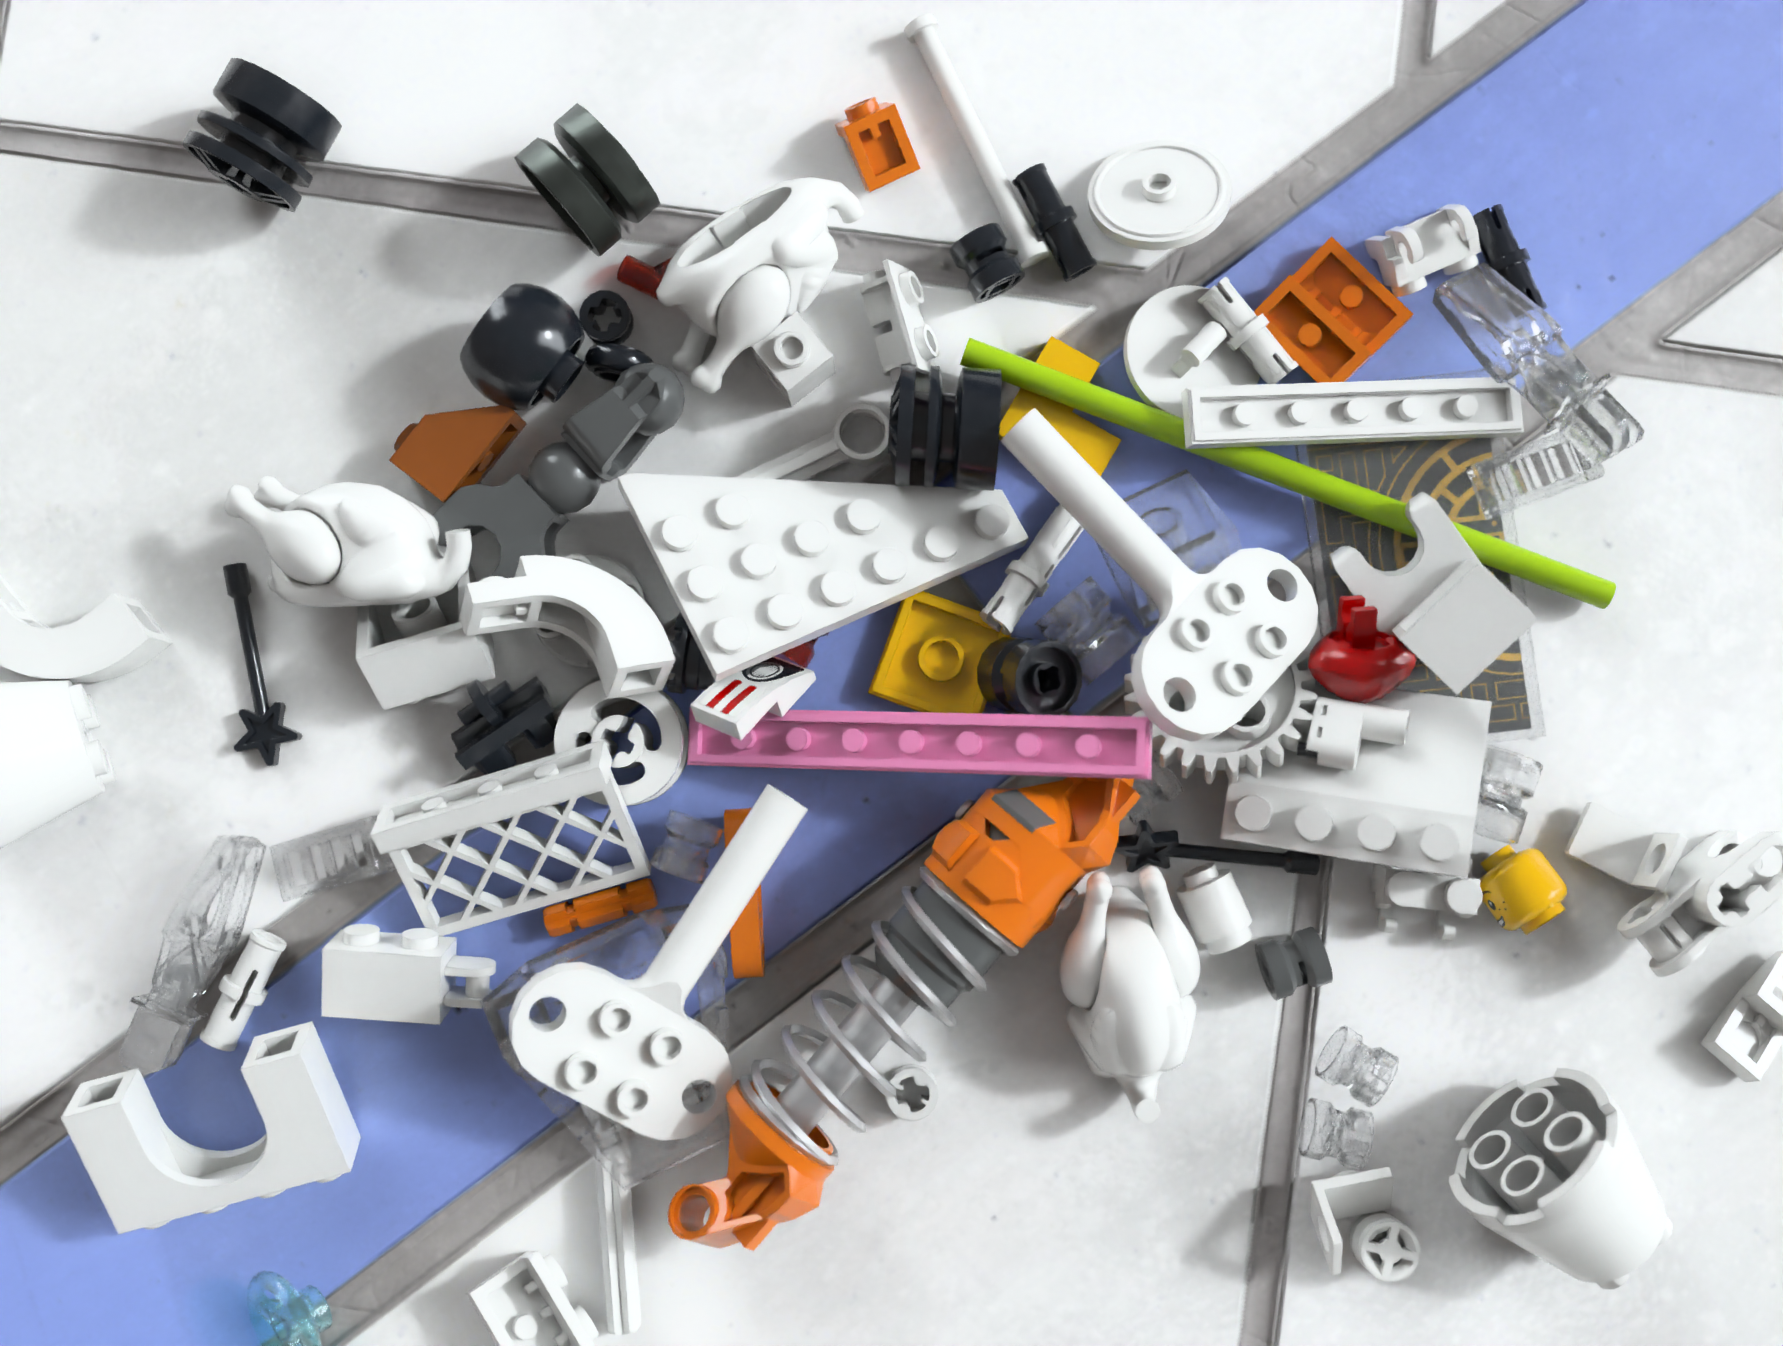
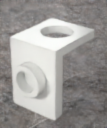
M1588 802L1564 853L1633 888L1664 891L1688 837L1680 833L1653 832L1595 802ZM1666 850L1662 863L1660 864L1658 869L1653 873L1654 866L1659 856Z
M1390 1167L1363 1172L1346 1170L1333 1175L1331 1178L1311 1181L1310 1215L1331 1275L1341 1274L1343 1241L1335 1220L1391 1209L1394 1177Z

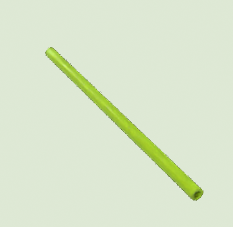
M973 338L968 340L960 362L962 366L967 368L1001 369V377L1004 382L1417 538L1413 525L1405 515L1406 503L1257 446L1186 449L1183 418ZM1452 521L1482 564L1600 609H1605L1614 597L1616 590L1614 582Z

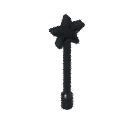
M229 564L223 566L228 596L234 600L255 712L248 709L239 710V716L248 732L236 743L234 750L244 752L258 749L267 766H276L279 762L280 745L301 740L302 733L283 726L285 704L283 702H275L269 708L248 598L252 590L247 564Z
M1147 820L1139 821L1135 834L1118 836V842L1114 851L1127 856L1126 866L1127 871L1130 873L1148 863L1168 869L1170 868L1169 857L1283 868L1287 873L1317 875L1320 867V857L1315 854L1287 850L1285 853L1182 844L1179 843L1178 831L1154 832Z

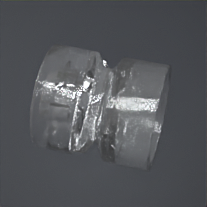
M1092 576L1079 584L1034 624L1046 640L1056 641L1068 646L1077 656L1082 669V681L1086 686L1092 683L1144 638L1124 613L1112 614L1109 611L1112 599Z
M1486 744L1474 834L1517 845L1528 814L1521 805L1522 800L1533 798L1544 765L1519 753Z

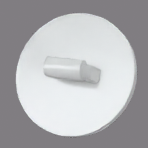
M1147 141L1121 149L1100 164L1089 183L1088 207L1096 226L1105 235L1118 243L1143 250L1175 249L1203 239L1222 223L1230 208L1232 184L1224 165L1208 151L1179 141Z
M1181 285L1171 287L1149 298L1131 319L1124 338V364L1135 391L1147 405L1183 418L1181 392L1186 387L1257 385L1260 375L1239 349L1233 352L1226 343L1230 338L1226 335L1225 329L1213 319L1203 305L1198 303V299L1209 290V288L1201 286Z

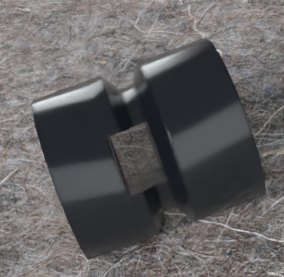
M1016 636L1002 637L992 642L982 653L977 667V683L982 696L991 705L1000 709L1026 715H1061L1068 711L1078 699L1082 687V669L1077 656L1068 646L1061 643Z

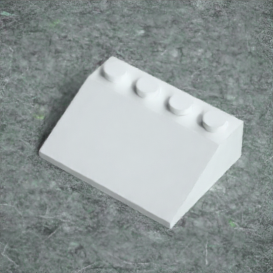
M1316 680L1315 690L1312 692L1318 694L1317 698L1324 697L1342 700L1326 690ZM1394 689L1382 699L1366 704L1410 710L1404 746L1362 739L1355 771L1306 763L1307 757L1297 756V752L1283 748L1284 758L1281 767L1278 768L1266 759H1263L1260 778L1256 779L1247 767L1239 768L1237 784H1232L1230 780L1228 782L1221 839L1467 879L1492 702ZM1243 717L1241 726L1244 727L1259 724L1258 721L1249 717ZM1300 733L1301 742H1307L1309 733Z

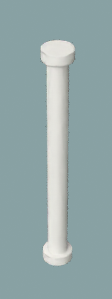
M931 13L921 15L909 22L904 32L910 43L917 44L1019 252L1015 258L1018 259L1023 269L1033 266L1050 254L1049 248L1045 241H1038L938 38L936 31L939 25L934 15Z

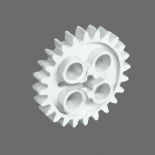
M1301 652L1243 716L1255 719L1259 722L1257 725L1244 727L1235 723L1217 737L1191 742L1169 736L1153 724L1152 751L1161 747L1160 766L1165 768L1176 759L1182 761V778L1185 779L1192 774L1196 767L1203 768L1206 784H1212L1217 770H1225L1230 782L1237 784L1239 768L1247 767L1250 773L1258 779L1262 774L1263 759H1266L1278 768L1281 767L1284 758L1283 748L1297 752L1298 742L1301 741L1300 733H1309L1313 716L1310 713L1314 712L1318 694L1312 692L1315 690L1316 679L1310 671H1306L1308 669L1309 653ZM1131 654V657H1130L1131 671H1132V662H1133V656H1134V654ZM1131 673L1125 674V692L1129 693L1124 696L1125 713L1132 714L1131 717H1147L1136 701L1131 682ZM1164 685L1163 696L1168 706L1175 711H1184L1185 703L1181 693L1173 686Z

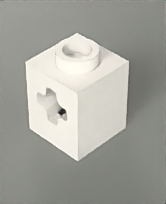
M798 311L783 321L765 339L751 346L757 365L791 407L836 373L832 353Z

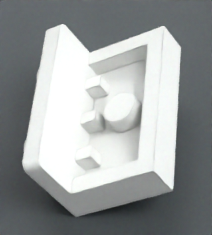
M527 1251L466 1293L497 1346H595L592 1340L598 1336V1331L587 1312L580 1305L575 1309L570 1305L562 1291V1288L568 1285L567 1279L559 1264L550 1254L543 1258L538 1251Z

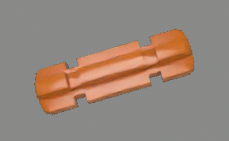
M644 878L627 883L625 889L617 886L573 899V904L570 905L566 901L548 906L543 910L545 928L550 937H557L574 932L577 926L580 929H585L628 916V911L631 910L634 914L650 910L658 905L657 893L651 879Z

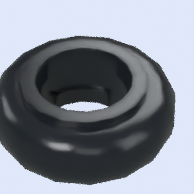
M613 343L591 346L584 358L585 366L590 372L601 379L614 383L617 382L623 371L632 366L648 362L654 363L649 356L638 349Z

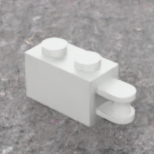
M371 924L350 925L341 929L322 948L321 1016L440 1025L452 1007L480 1009L490 1007L495 1003V992L489 989L490 976L496 973V961L485 957L456 955L457 937L438 936L436 930L429 928L408 929L401 934L380 932L378 926ZM456 976L466 977L465 986H456Z

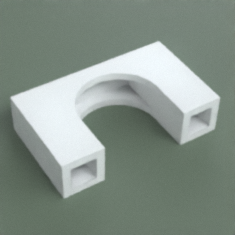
M312 1021L254 1037L240 1070L263 1119L266 1134L255 1143L240 1149L227 1151L203 1149L187 1143L174 1134L162 1119L139 1068L80 1083L61 1119L118 1235L141 1228L156 1229L171 1220L200 1212L204 1214L215 1213L230 1204L256 1197H274L286 1189L311 1182H330L345 1173L351 1172L361 1136Z

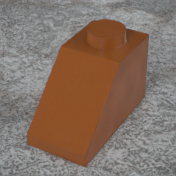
M502 405L424 415L418 424L412 423L401 432L394 444L396 452L389 461L445 503L461 487L480 484L527 423L512 408Z

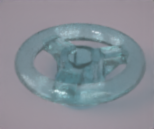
M261 1271L251 1279L247 1289V1306L253 1329L261 1346H322L319 1334L331 1327L332 1315L327 1301L316 1287L308 1285L297 1291L287 1279L273 1271ZM266 1290L270 1291L277 1299L268 1298L265 1295Z

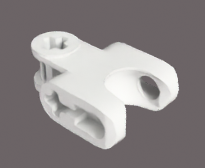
M1423 491L1411 498L1405 507V515L1413 525L1418 541L1416 553L1405 567L1395 571L1378 570L1371 567L1362 554L1351 546H1341L1330 554L1333 568L1353 596L1362 595L1366 598L1364 607L1375 606L1378 609V631L1394 636L1396 635L1392 630L1465 560L1472 559L1477 564L1482 565L1438 502Z
M1725 830L1717 831L1706 837L1677 862L1664 891L1655 890L1651 897L1637 904L1622 917L1617 925L1618 931L1626 939L1637 938L1651 954L1652 958L1649 961V967L1658 977H1666L1684 969L1703 953L1706 946L1729 927H1743L1751 923L1783 896V863L1780 871L1772 877H1765L1759 874L1763 868L1762 855L1772 846L1780 851L1783 861V832H1759L1748 838L1740 831ZM1728 844L1734 848L1727 853L1719 855L1721 849Z

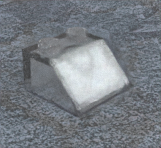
M1187 469L1123 499L1170 550L1196 574L1209 573L1224 559L1242 549L1237 527ZM1096 542L1122 598L1143 627L1146 629L1158 623L1159 611L1155 602Z

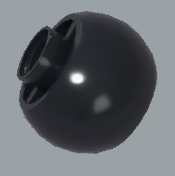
M516 283L507 288L481 317L462 348L460 361L471 384L486 399L516 411H528L535 407L544 397L553 403L557 402L572 385L585 364L583 360L576 356L585 335L582 324L573 308L562 297L541 286L530 283Z

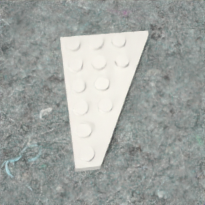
M626 473L618 477V488L716 682L1025 546L1029 538L1002 489L989 491L956 489L955 487L897 486L891 484Z

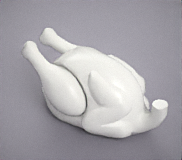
M800 178L777 183L719 216L682 244L670 260L662 281L656 290L657 298L663 306L671 307L678 305L691 320L682 348L672 357L673 369L691 377V383L696 388H701L708 393H715L721 387L723 374L738 354L749 346L765 339L796 311L803 313L828 281L832 268L838 259L834 239L828 231L827 209L831 207L836 209L845 224L853 223L864 214L857 197L841 182L820 178ZM711 335L717 337L716 344L702 364V355Z
M265 476L259 481L258 490L254 498L248 488L234 485L229 489L224 503V509L229 516L242 518L260 534L270 555L271 575L267 578L270 590L274 591L283 600L298 606L349 607L412 603L436 597L450 591L469 569L472 552L470 529H456L445 532L447 550L443 554L439 552L437 546L439 526L435 517L416 504L407 501L404 497L379 485L342 482L324 485L299 495L286 489L276 478ZM268 508H277V509L282 510V511H281V512H275V511H271V510L268 509Z
M1148 866L1139 873L1140 884L1147 904L1143 903L1125 886H1111L1109 876L1104 872L1096 871L1087 880L1086 897L1080 920L1068 937L1061 956V987L1066 998L1073 1003L1069 1007L1066 1018L1092 1073L1104 1078L1115 1077L1122 1086L1137 1119L1142 1123L1151 1124L1159 1118L1161 1111L1156 1101L1158 1079L1162 1072L1171 1071L1183 1064L1196 1015V1002L1190 993L1195 989L1200 976L1199 954L1190 932L1174 910L1165 879L1157 867Z

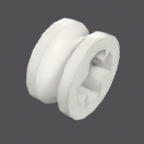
M906 1064L897 1068L891 1074L888 1081L895 1088L903 1090L901 1080L907 1077H914V1081L918 1086L927 1085L929 1089L928 1096L922 1094L921 1102L923 1104L917 1107H910L907 1099L898 1100L897 1097L887 1096L886 1099L891 1111L897 1117L907 1121H919L929 1116L936 1107L938 1101L937 1082L933 1074L925 1067L917 1064Z

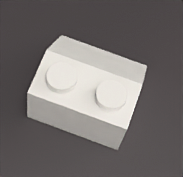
M471 562L469 563V569L450 591L436 597L404 604L358 606L356 661L383 711L404 704H415L425 698L455 689L466 688L468 684L476 679L482 682L495 678L494 642L491 633L465 636L460 619L467 583L477 582Z

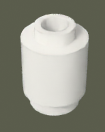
M1208 863L1196 867L1182 876L1185 884L1176 890L1198 943L1205 944L1209 954L1214 955L1233 950L1252 939L1253 936L1249 929L1252 919L1230 869L1218 870L1215 863Z

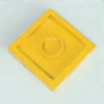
M925 591L919 592L901 600L868 694L917 712L982 714L987 700L982 696L977 683V667L981 655L992 642L1002 637H1010L1011 634L1004 635L1001 630L999 632L994 630L980 617V611Z

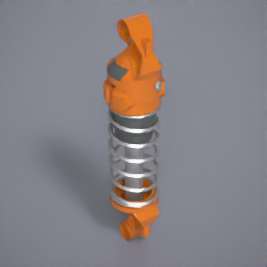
M1067 777L1061 781L1023 788H987L975 803L970 799L966 800L955 813V818L958 820L944 826L936 836L932 846L933 852L924 861L926 867H920V877L924 881L918 887L903 886L901 895L904 904L890 919V922L883 920L873 921L871 930L877 944L875 946L876 963L862 956H843L841 960L843 974L860 1001L856 1003L832 990H814L811 995V1004L815 1016L829 1037L804 1025H784L781 1030V1040L786 1054L796 1069L774 1059L754 1060L751 1065V1075H741L740 1079L726 1093L725 1097L730 1123L727 1175L719 1180L684 1186L675 1193L668 1209V1222L672 1232L680 1239L721 1249L740 1242L744 1248L754 1251L776 1224L795 1220L819 1207L823 1183L833 1172L834 1166H838V1151L832 1140L818 1125L819 1121L831 1109L857 1133L866 1132L864 1120L839 1099L861 1073L885 1096L896 1097V1088L870 1065L872 1059L890 1039L917 1062H926V1053L902 1030L901 1025L919 1005L948 1027L956 1026V1017L948 1008L960 993L969 992L972 989L978 992L986 991V982L982 977L1001 955L1016 956L1018 954V947L1023 949L1034 935L1051 926L1058 907L1066 910L1079 894L1074 888L1087 873L1110 865L1118 842L1120 821L1141 798L1136 790L1132 788L1135 779ZM852 965L873 974L879 979L867 990L853 970ZM822 999L850 1012L838 1027L824 1008ZM792 1034L807 1038L820 1045V1048L807 1063L793 1043ZM763 1068L782 1074L791 1079V1081L781 1092L775 1086L763 1080L761 1071ZM710 1207L709 1218L706 1224L704 1225V1216L707 1209Z

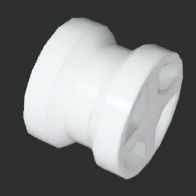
M1385 1211L1361 1215L1353 1223L1349 1233V1246L1353 1256L1374 1277L1383 1281L1397 1282L1407 1278L1416 1269L1420 1260V1245L1417 1237L1394 1215ZM1384 1232L1387 1233L1386 1238L1381 1239L1379 1242L1373 1241L1383 1236Z

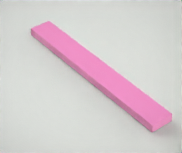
M690 708L687 765L1151 779L1153 723L1150 722L1148 717L788 710L783 717L767 712L742 740H739L697 722Z

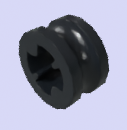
M599 290L590 294L583 301L579 310V320L583 330L598 345L603 343L620 345L630 337L634 328V317L626 300L618 293L610 290ZM606 307H613L618 318L621 317L620 322L610 323L607 331H600L599 324L596 320H593L594 315H604Z

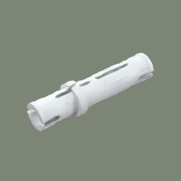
M1061 504L1055 508L1020 559L1011 561L1005 570L1008 576L979 614L985 623L998 632L1001 630L1004 635L1012 633L1020 617L1028 606L1031 605L1035 597H1042L1050 586L1047 581L1052 572L1084 530Z

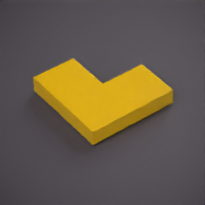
M1053 336L1049 338L1036 361L1038 364L1088 383L1091 382L1100 366L1099 362ZM1020 388L1000 422L999 440H1002L1026 414L1035 408L1101 477L1121 439L1073 413L1075 408Z

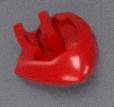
M1362 595L1339 597L1336 629L1322 637L1311 649L1308 656V667L1312 676L1332 694L1342 700L1366 704L1382 699L1396 689L1412 672L1417 656L1398 637L1376 630L1378 609L1375 606L1364 607L1365 597Z

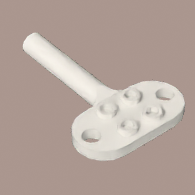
M1035 408L1026 414L1002 438L1000 442L1158 607L1159 619L1156 627L1144 638L1133 656L1131 682L1136 701L1150 722L1169 736L1192 742L1212 739L1243 718L1308 646L1317 630L1318 605L1311 584L1299 567L1283 555L1263 548L1240 549L1224 559L1209 573L1196 574L1170 550ZM1267 577L1277 580L1283 586L1286 594L1285 602L1278 600L1271 594L1267 586ZM1164 685L1173 686L1181 693L1185 703L1183 712L1175 711L1168 706L1163 696Z
M767 784L651 965L641 977L634 980H626L617 977L603 968L584 962L560 963L535 974L518 992L509 1013V1039L521 1066L540 1082L643 1136L661 1141L688 1138L707 1128L724 1110L726 1105L725 1095L732 1087V1064L720 1040L703 1024L685 1014L684 1003L808 809L782 791ZM543 997H555L562 1002V1010L554 1021L548 1024H538L529 1018L530 1009L537 1000ZM706 1080L711 1083L710 1093L703 1102L695 1105H688L682 1102L683 1091L691 1082Z

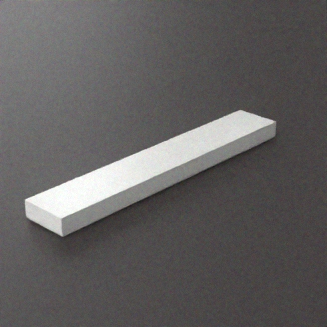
M1518 376L1186 387L1181 392L1186 449L1515 437L1524 432Z

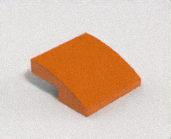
M1332 236L1293 276L1289 275L1253 311L1257 316L1262 313L1270 322L1266 325V328L1293 361H1296L1299 364L1298 366L1316 383L1346 382L1414 315Z

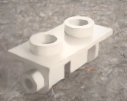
M886 259L882 261L885 272L884 270H875L866 273L863 276L865 285L860 288L871 327L878 328L891 322L893 330L874 337L884 375L891 376L893 385H896L901 374V364L916 365V371L930 375V366H936L934 358L939 355V347L932 329L927 324H924L919 306L924 301V295L917 276L913 271H909L908 268Z

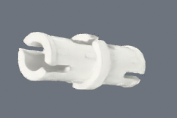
M1226 276L1217 283V286L1214 285L1198 299V303L1203 305L1213 319L1225 329L1226 335L1230 338L1226 343L1233 352L1239 349L1266 384H1276L1299 364L1293 361L1266 328V325L1270 322L1262 313L1257 316L1231 285L1230 280Z
M251 930L249 940L232 974H225L218 986L222 994L205 1029L201 1031L199 1037L204 1043L219 1050L235 1051L238 1045L237 1041L254 1007L261 1006L268 994L264 987L282 951L287 946L286 941L267 931Z

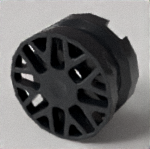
M680 612L677 616L674 630L681 632H677L674 641H671L675 662L670 672L675 673L673 680L668 679L667 690L668 692L684 694L687 689L706 690L716 681Z

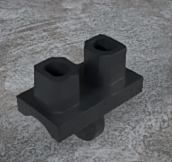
M537 676L515 691L506 680L490 691L477 679L466 686L473 702L457 712L459 719L464 725L451 734V739L457 748V752L454 753L455 758L465 770L474 765L483 774L487 775L513 767L517 763L516 757L506 743L522 732L536 749L544 748L554 741L557 720L553 713L554 709L547 689Z

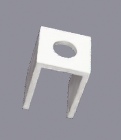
M1467 559L1392 631L1399 640L1458 695L1536 622V616L1483 565L1477 564L1472 559Z

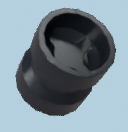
M989 223L969 232L955 242L949 250L956 266L964 269L970 278L968 289L975 302L978 303L988 301L1005 293L1025 277V272L1018 259L1009 256L1005 249L1007 238L998 223Z

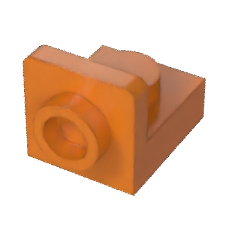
M875 97L865 99L846 108L844 112L847 119L835 124L838 135L844 137L866 191L871 192L921 169L895 103L884 102L878 105Z

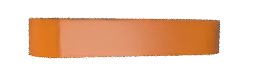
M752 808L725 809V849ZM761 883L730 930L732 968L735 979L765 976Z

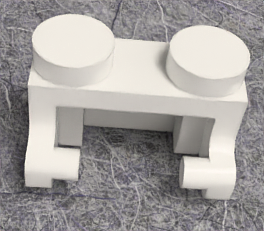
M1448 204L1437 209L1435 213L1402 227L1396 226L1385 232L1386 236L1376 235L1365 240L1369 256L1375 259L1379 265L1384 285L1391 287L1395 297L1409 295L1427 286L1425 276L1442 268L1445 275H1452L1478 265L1476 254L1481 252L1478 229L1473 216L1464 205Z
M1470 858L1467 879L1400 870L1389 866L1373 864L1370 891L1376 892L1374 907L1379 908V930L1385 933L1396 932L1398 920L1393 919L1394 905L1436 910L1435 932L1437 938L1453 940L1456 935V927L1450 926L1451 913L1456 912L1455 917L1469 919L1473 915H1477V909L1480 907L1483 899L1480 888L1481 880L1472 876V859Z

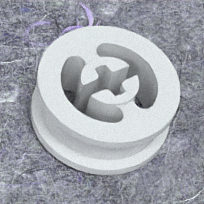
M598 680L579 690L563 708L554 733L555 754L586 745V738L591 735V743L605 740L610 755L613 758L618 749V745L611 740L615 732L626 733L635 719L623 715H612L602 719V710L617 701L634 700L639 702L657 720L661 733V746L655 750L653 748V736L649 727L635 722L627 738L634 744L633 750L631 752L620 751L615 756L611 767L635 768L643 764L645 774L642 778L630 784L618 785V788L626 806L652 801L669 790L685 768L688 757L689 735L686 719L676 702L662 690L607 699L601 680ZM603 791L584 796L591 801L608 805Z

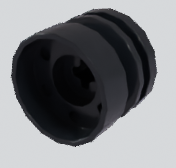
M231 58L213 89V95L232 113V116L229 119L217 113L201 110L197 117V122L216 139L197 131H189L183 141V147L192 156L201 161L212 175L231 188L256 201H264L286 211L295 212L302 196L282 179L308 188L313 177L294 159V156L297 153L313 160L324 161L340 133L342 125L320 103L284 79L246 60Z
M901 364V374L890 401L888 453H890L895 473V485H910L911 460L925 461L924 487H933L940 462H951L956 489L994 491L1000 432L1001 369L963 367L959 375L956 392L944 393L940 366H930L929 392L915 391L916 365Z

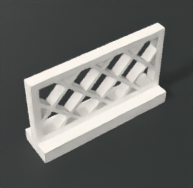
M605 740L383 805L370 834L380 855L389 853L424 927L436 930L438 936H445L643 878L651 873L650 862L611 771L612 757ZM603 791L610 808L602 823L572 810L579 797ZM566 801L564 806L559 805V803ZM536 810L557 820L548 838L545 839L516 827L521 815ZM510 818V820H509L508 823L502 821V820H505V819ZM613 820H615L618 829L611 827ZM565 823L595 835L585 855L555 843ZM481 827L500 835L501 838L493 854L489 855L460 843L465 832ZM455 834L453 839L448 838V836ZM509 839L540 852L530 871L499 859ZM603 839L626 848L632 861L612 867L593 858ZM426 844L446 852L436 872L414 863L407 848ZM453 856L485 868L476 887L444 875ZM547 856L578 868L572 879L560 883L540 876L538 873ZM492 872L523 884L518 895L506 899L485 892L483 889ZM424 883L430 885L428 890L426 889ZM436 889H441L468 900L464 910L440 918L431 900Z

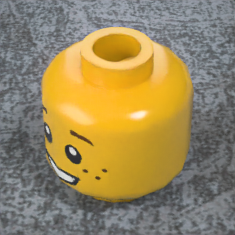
M1509 844L1480 863L1486 871V874L1480 878V888L1483 894L1482 901L1503 929L1514 931L1521 928L1524 934L1528 935L1566 910L1561 901L1567 894V886L1538 849L1526 848L1516 853Z

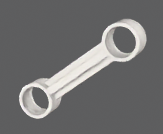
M867 403L851 405L840 413L833 431L749 470L736 478L807 481L846 461L857 466L873 465L882 460L888 452L889 419L881 409ZM861 416L870 417L881 424L884 438L882 444L875 451L857 453L849 449L843 442V431L846 425L854 418Z

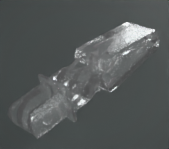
M1485 262L1443 282L1435 289L1432 301L1435 307L1496 383L1506 382L1527 399L1548 422L1542 431L1545 435L1558 429L1593 466L1602 464L1607 459L1616 456L1624 449H1628L1642 440L1645 431L1641 424L1604 387L1612 376L1608 373L1598 379L1576 357L1562 339L1560 324Z
M218 835L168 917L162 930L163 941L152 978L153 987L150 993L132 997L130 1002L137 1004L138 1008L127 1030L119 1053L122 1066L125 1069L139 1068L141 1074L145 1075L174 1066L180 1059L197 1020L208 1017L209 1013L197 1009L196 1006L201 995L206 993L231 951L236 949L242 935L267 847L256 837ZM220 890L216 911L208 927L207 915L214 898Z

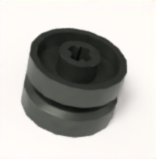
M576 103L553 124L555 136L570 158L569 160L548 140L538 137L516 155L514 159L532 185L561 220L599 257L622 238L621 227L609 207L605 204L606 202L627 221L639 223L660 205V201L649 181L625 148L588 110Z

